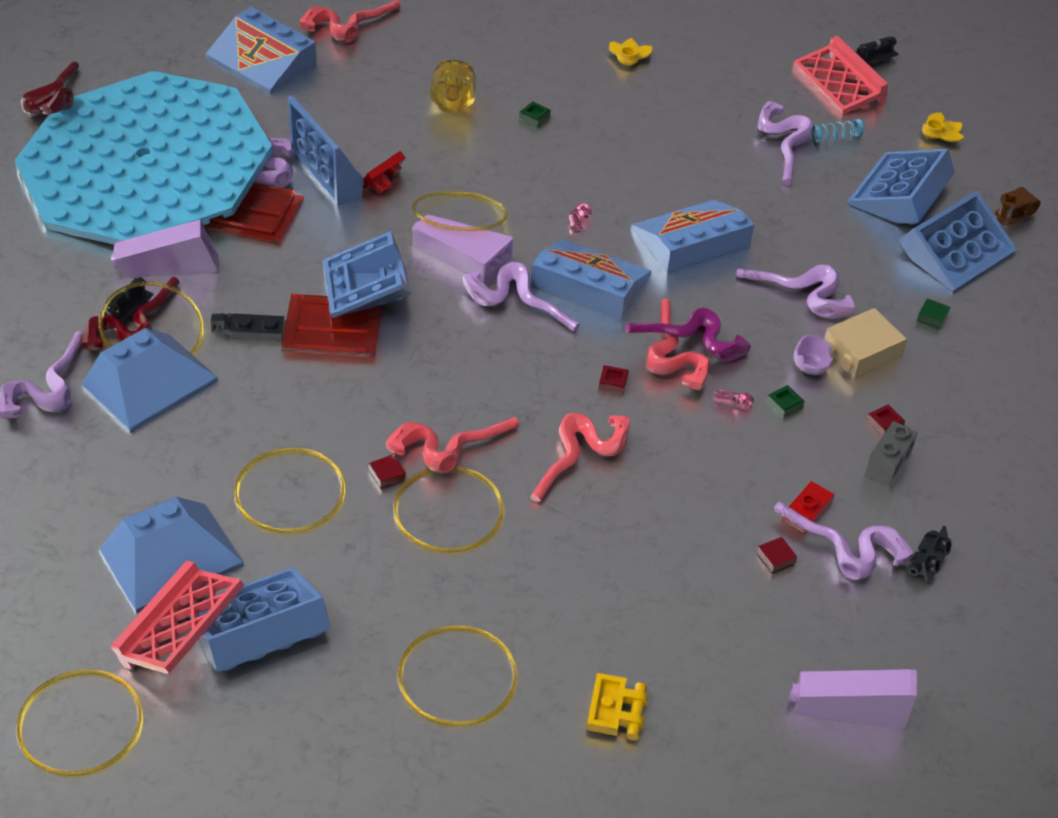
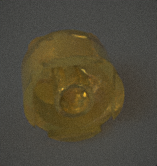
M459 60L440 61L431 77V100L444 112L460 113L464 111V108L469 105L471 106L475 99L476 75L471 64Z

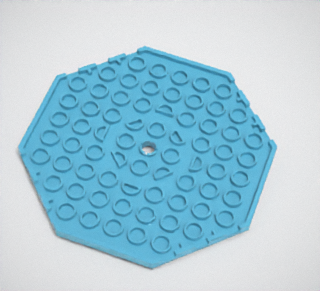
M151 71L74 96L71 108L49 115L14 161L45 229L114 244L196 220H201L202 224L205 225L210 223L209 219L220 215H223L225 218L233 215L270 158L273 149L272 144L236 87Z

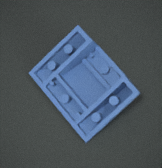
M391 231L323 260L332 318L384 305L395 300H401L411 294L406 266Z
M144 328L101 352L84 379L82 388L125 429L131 432L218 381V378L170 334Z
M174 497L122 519L99 548L101 556L135 613L145 608L186 561L195 562L199 570L219 575L244 566L242 559L204 503L180 497Z

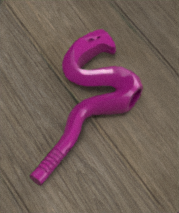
M698 308L693 311L683 325L666 323H626L625 325L626 333H664L675 337H688L696 332L698 328L706 330L703 336L705 349L722 362L736 360L746 355L751 348L750 343L740 335H736L734 341L730 342L716 340L720 333L721 322L718 315L707 308Z

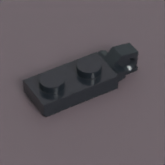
M237 313L212 314L210 321L211 332L230 335V339L282 341L285 324L284 316Z

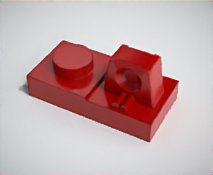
M401 151L397 152L369 171L363 178V189L366 190L368 187H372L379 195L386 192L392 186L387 176L393 177L401 171L402 167L400 165L406 159Z

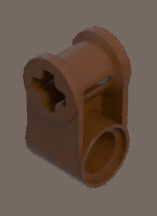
M1019 187L1016 190L1001 195V205L995 211L994 216L1002 224H1012L1015 221L1032 216L1039 209L1041 201L1026 188Z

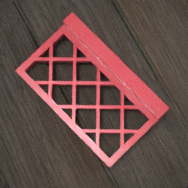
M838 35L830 39V45L794 61V67L842 115L874 100L879 104L887 100L888 83ZM830 54L833 59H823L821 57ZM810 63L815 64L814 68L805 67L804 64ZM818 65L830 66V69H819ZM834 66L842 67L845 70V72L833 70ZM815 75L827 76V79H817ZM831 77L843 78L842 82L830 81ZM846 78L855 79L858 83H847L845 81ZM828 87L840 88L839 92H832L828 90ZM843 89L855 90V94L842 92ZM866 91L869 95H858V92ZM840 99L851 100L852 102L844 106Z
M186 561L110 647L126 668L133 669L135 665L170 674L242 590L244 584L240 579L199 570L195 562ZM229 587L224 593L216 595L217 591ZM210 595L209 599L199 603L196 602L197 599ZM211 608L207 614L198 617L197 613ZM191 616L190 621L178 625V621ZM192 630L188 636L179 639L180 634ZM172 638L171 643L159 647L160 642ZM173 652L165 662L159 661V657Z

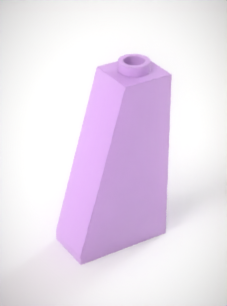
M429 214L420 221H417L412 228L413 246L466 274L481 271L480 281L483 283L513 256L514 238L508 235Z
M201 220L114 243V254H111L114 268H118L123 277L219 272L218 253Z
M917 670L800 672L798 682L792 683L790 701L795 702L794 714L905 730L917 698Z

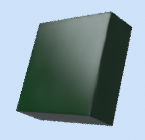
M534 101L519 112L520 119L536 127L541 125L551 115L550 109Z
M927 298L917 319L941 328L951 307Z
M789 385L767 396V402L782 417L804 407L805 401Z

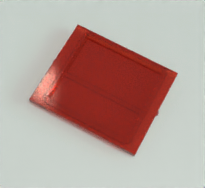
M254 182L233 215L225 218L223 215L209 219L210 223L203 226L205 230L280 245L304 200V196L295 194L294 190Z
M291 294L281 351L375 357L382 305L332 318L328 296Z

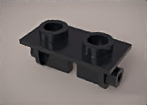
M892 36L879 39L878 43L872 41L860 44L856 51L868 65L899 55L894 50L897 40Z
M142 277L133 278L131 283L125 287L124 292L121 291L112 300L106 302V307L100 315H111L119 318L124 323L154 294L145 290L146 281Z
M943 526L940 532L935 530L927 532L918 546L919 552H915L908 563V572L913 576L924 575L926 584H930L934 575L939 573L943 559L951 551L952 541L948 537L946 526Z

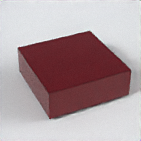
M603 365L598 390L624 394L629 370Z
M889 404L868 413L867 421L882 436L893 421L903 426L905 424V420Z
M394 454L369 463V471L380 488L406 479V472Z
M783 537L758 546L757 553L771 572L785 568L797 561V555Z

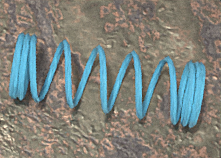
M855 119L852 123L848 120L844 124L837 122L834 126L833 135L835 140L838 139L836 125L839 123L842 125V136L844 139H846V129L844 127L846 122L851 124L850 134L852 138L855 135L862 137L864 133V125L860 119ZM857 122L859 124L860 133H858L857 130ZM829 123L827 126L823 124L819 126L813 125L811 136L815 143H820L822 140L820 126L825 127V139L829 141L827 127L833 125L832 123ZM815 128L817 129V133H816L817 140H816V138H815Z

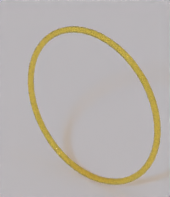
M441 191L429 193L416 199L412 205L414 214L422 221L433 226L457 231L491 229L504 223L508 216L506 208L496 200L470 192ZM465 195L494 203L503 210L504 217L499 222L488 226L455 227L426 219L417 212L416 205L421 200L432 196Z
M158 282L129 284L115 291L103 304L99 314L98 325L101 338L107 348L112 347L105 337L102 325L107 305L119 293L129 288L146 285L172 290L190 303L199 320V336L190 353L193 354L201 343L203 320L199 309L186 294L172 286Z
M280 448L257 456L241 470L234 486L235 502L242 515L260 528L280 533L301 532L319 526L336 513L345 495L344 478L334 462L318 452L304 448ZM281 452H303L317 456L332 466L340 479L341 494L333 510L321 520L299 528H275L256 521L241 506L238 497V487L242 476L250 466L269 455Z
M457 466L453 468V470L466 472L482 479L493 489L499 501L500 513L495 527L488 535L473 544L457 548L431 546L411 536L402 526L397 512L398 500L402 491L414 479L434 472L431 469L416 473L399 488L393 503V514L396 524L408 539L426 549L439 552H459L472 549L491 538L502 522L504 504L495 485L486 477L473 470Z
M453 625L433 629L415 639L401 657L397 678L403 698L422 717L443 725L466 726L477 724L493 717L508 704L516 688L517 669L510 651L499 639L478 628ZM447 630H466L488 637L502 648L512 666L513 680L507 697L494 711L469 721H447L423 712L410 700L402 681L403 664L407 655L416 644L430 635Z
M88 669L66 672L41 684L25 700L16 721L17 742L26 758L42 770L65 776L93 773L113 764L132 747L141 729V703L133 688L123 679L111 673ZM79 674L101 675L123 685L130 692L136 703L138 713L137 726L129 743L109 761L85 770L64 771L43 765L33 758L25 748L21 737L23 714L31 700L46 686L62 678Z

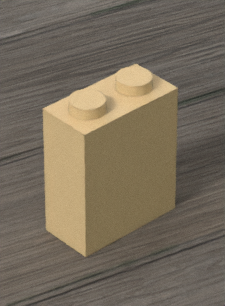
M875 308L827 328L824 338L831 345L830 354L853 378H857L901 358L907 342V338Z

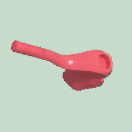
M395 0L373 10L356 12L350 16L347 24H340V18L333 10L321 6H313L303 15L299 24L302 29L315 32V25L322 22H330L329 30L332 37L337 41L347 43L356 38L359 22L399 9L401 3L399 0Z
M669 299L661 301V323L671 324V301ZM664 334L667 339L658 341L648 348L646 369L657 375H668L685 365H692L696 370L691 375H684L683 384L696 390L703 388L709 371V358L698 352H684L674 357H664L673 351L679 342L678 337Z
M580 413L566 414L559 427V437L566 449V454L550 467L532 493L531 499L539 503L556 477L577 461L580 449L576 433H582L589 446L595 452L604 456L618 455L622 451L628 437L630 418L619 415L610 416L609 424L615 428V432L610 440L601 441L598 438L594 424L588 417Z
M513 417L482 430L457 433L450 439L445 451H437L438 436L432 428L417 422H406L390 435L386 441V448L390 452L404 456L406 446L417 441H426L422 451L424 463L434 472L448 473L456 466L460 449L464 444L486 440L519 427V421L516 417Z

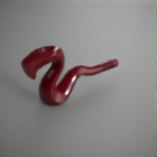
M76 61L71 62L53 83L26 92L21 98L22 110L30 116H37L41 113L51 115L70 109L73 105L74 94L70 88L64 87V83L79 69V64Z
M171 277L151 301L141 305L135 311L133 316L135 331L128 330L119 318L111 315L91 317L83 332V349H103V341L99 337L108 329L116 332L120 342L144 328L153 330L146 317L166 301L179 285L178 278Z

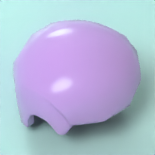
M814 335L803 336L796 345L793 354L796 366L800 371L809 375L816 376L826 373L833 361V357H830L831 345L821 337Z

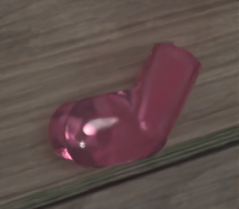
M578 203L569 213L568 219L571 232H581V218H588V214H592V208L587 203Z
M717 389L713 395L714 402L726 404L741 411L751 409L754 403V398L749 393L740 394Z

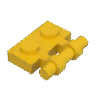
M597 673L586 730L617 736L618 726H624L627 728L626 737L632 741L638 740L639 733L643 730L645 722L642 716L643 709L648 704L647 685L639 682L635 684L634 690L625 688L627 678ZM623 703L631 705L630 713L621 711Z

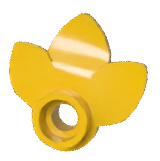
M629 38L622 44L611 41L609 50L617 56L619 62L630 66L637 63L639 59L649 57L652 53V46L644 45L639 47L633 38Z
M941 112L929 115L922 127V132L930 139L941 138L948 142H959L964 139V136L960 134L962 123L946 121Z

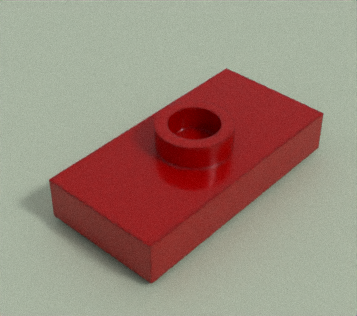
M810 481L789 505V508L815 522L833 501L835 494ZM782 516V521L786 522L787 524L793 526L794 528L800 530L803 533L807 532L806 530L802 529L801 527L797 526L796 524Z

